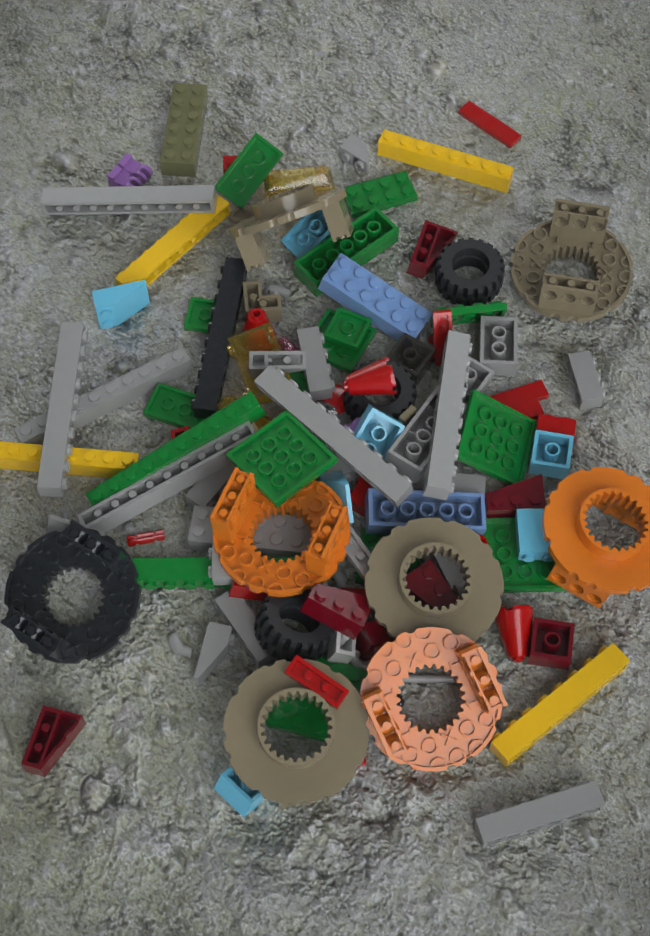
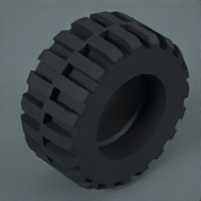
M464 238L458 239V242L453 241L448 246H445L437 257L435 269L437 290L440 294L443 293V298L451 300L450 303L454 305L460 304L465 307L472 306L474 303H483L485 305L487 301L491 302L494 300L495 296L499 294L500 288H502L505 271L504 259L496 248L493 249L492 244H486L484 240H474V238L464 240ZM471 266L478 268L485 275L478 279H465L456 274L455 270L460 267Z
M376 359L370 360L369 363L366 361L360 363V366H356L352 373L376 362ZM387 362L388 366L392 365L396 386L393 387V390H397V393L393 395L396 400L390 404L380 405L371 402L365 395H349L348 392H344L343 405L345 406L346 414L350 415V420L353 421L355 418L361 417L368 404L398 420L399 416L407 408L415 404L417 391L415 390L416 384L412 380V375L409 372L406 373V369L403 366H397L396 362Z
M308 589L304 590L300 595L289 597H272L267 595L262 603L254 623L255 636L257 641H260L259 645L263 650L266 649V653L270 657L274 656L277 658L276 661L285 659L288 662H292L296 655L303 659L316 661L324 655L336 630L300 611L309 593ZM281 619L295 620L301 623L309 633L296 632L287 627Z

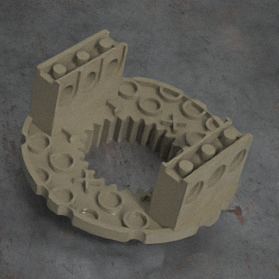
M306 184L252 204L251 208L254 216L229 228L231 237H235L247 272L251 271L252 268L263 267L268 258H270L261 231L301 218L322 209L333 242H336L338 238L351 237L354 228L344 198L347 196L345 188H335L316 193L313 184Z
M556 198L552 220L538 224V227L535 229H529L518 240L514 247V254L511 255L510 266L512 268L510 269V277L517 294L525 299V303L530 308L548 318L556 317L559 321L563 322L570 320L588 322L604 317L606 312L614 311L625 300L630 289L629 285L633 279V273L631 272L633 264L624 244L618 242L616 236L606 229L610 206ZM566 256L570 259L573 256L574 260L580 258L581 262H587L586 266H591V271H594L595 280L583 279V277L565 276V274L546 273L545 269L547 264H551L552 260L556 261L557 257L563 259Z
M428 517L410 520L406 526H397L391 530L389 536L381 538L373 549L367 563L369 571L365 573L364 590L368 607L375 613L374 619L379 625L386 628V633L395 640L398 634L403 632L412 633L415 628L440 627L450 629L454 635L463 634L475 642L479 636L488 631L501 608L502 601L500 596L504 593V579L499 561L493 558V550L488 544H484L481 541V536L458 522L452 520L444 522L441 518ZM431 552L434 556L441 553L442 558L449 556L450 562L455 560V566H461L460 573H465L463 576L465 589L460 599H457L454 605L451 603L448 609L442 606L441 610H438L434 606L430 610L429 605L422 607L421 601L414 602L415 596H409L410 589H406L408 584L405 581L406 572L410 564L415 562L416 557L421 559L423 553L426 557Z
M284 659L275 661L273 666H262L250 674L238 686V693L231 697L224 716L223 733L226 734L224 748L226 753L231 756L229 762L232 769L250 790H257L263 798L278 803L279 809L304 803L313 804L321 799L341 795L342 789L354 778L356 774L355 768L362 765L367 752L369 729L366 726V721L368 720V714L366 709L361 706V696L352 683L340 672L334 673L331 671L330 666L314 660L304 659L349 690V694L337 710L330 706L320 695L304 688L285 675L284 671L291 662ZM289 697L292 700L298 697L300 700H303L306 697L308 698V703L315 701L316 708L322 706L321 713L325 714V720L329 721L327 723V729L329 730L327 731V738H325V746L320 747V753L314 752V758L306 756V761L298 758L297 762H293V759L290 757L285 761L284 755L277 757V751H271V745L266 744L267 737L264 736L265 728L263 727L266 725L265 719H268L267 711L272 712L273 705L278 706L279 700L286 702Z

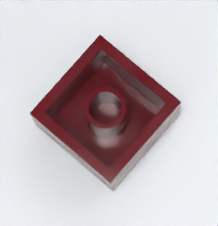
M534 617L527 664L568 670L572 660L575 623Z

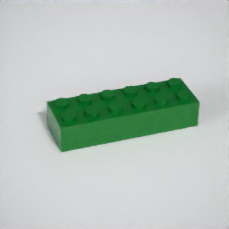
M374 207L352 222L354 230L351 237L338 238L336 242H333L332 237H330L294 261V275L316 297L323 293L318 289L320 282L340 253L363 266L398 242L399 228L377 207Z

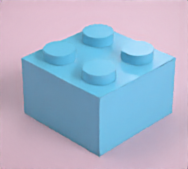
M536 430L528 474H542V476L558 479L567 477L570 469L574 436Z

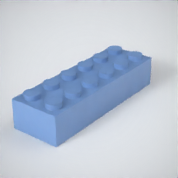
M340 253L322 278L318 287L320 291L352 312L372 319L373 326L408 349L432 315L430 311L342 253Z
M368 488L364 498L365 534L390 535L391 530L397 526H406L410 520L428 517L441 518L444 522L451 520L458 522L480 535H484L487 530L484 493L453 492V494L449 493L445 501L423 496V491L414 490L398 508L376 489Z

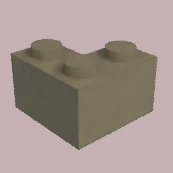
M261 280L243 282L246 318L251 309L261 308L267 314L270 322L283 321L280 294L262 295Z

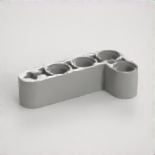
M432 552L429 553L436 568L456 597L460 599L465 589V581L463 580L465 573H460L461 566L456 567V561L450 562L449 556L442 558L441 553H438L437 556H434Z

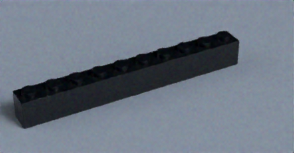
M226 257L225 264H221L220 273L222 278H218L217 283L219 292H216L214 296V303L216 305L211 310V318L213 319L208 324L209 337L205 338L204 343L206 351L202 352L201 363L203 365L202 368L199 367L198 369L199 383H196L194 388L196 397L191 401V410H194V418L206 419L218 412L220 408L244 292L243 282H246L248 273L241 258Z

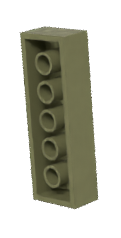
M173 83L160 158L162 175L196 177L208 102L207 85Z

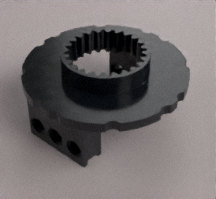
M72 519L70 525L64 531L58 532L55 530L36 539L27 547V552L20 555L15 561L16 567L13 571H10L5 587L4 604L7 605L8 612L0 623L11 629L17 639L22 644H27L28 650L35 655H43L46 660L60 664H79L84 659L92 661L114 649L119 644V639L129 633L131 621L136 619L140 608L141 586L137 583L139 574L128 552L122 546H117L116 541L110 536H101L99 531L85 528ZM80 567L83 571L87 569L90 573L97 576V579L101 581L100 586L104 588L101 593L105 598L101 599L103 606H98L99 614L94 613L93 620L88 618L87 624L81 622L78 627L75 624H72V626L62 624L53 618L54 615L49 612L51 608L46 605L49 603L46 596L50 595L48 588H53L51 582L58 580V574L63 576L64 570L71 572V568L78 570Z

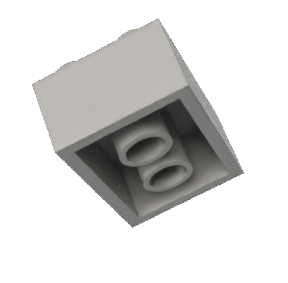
M481 316L478 362L495 371L494 375L515 376L518 358V317Z

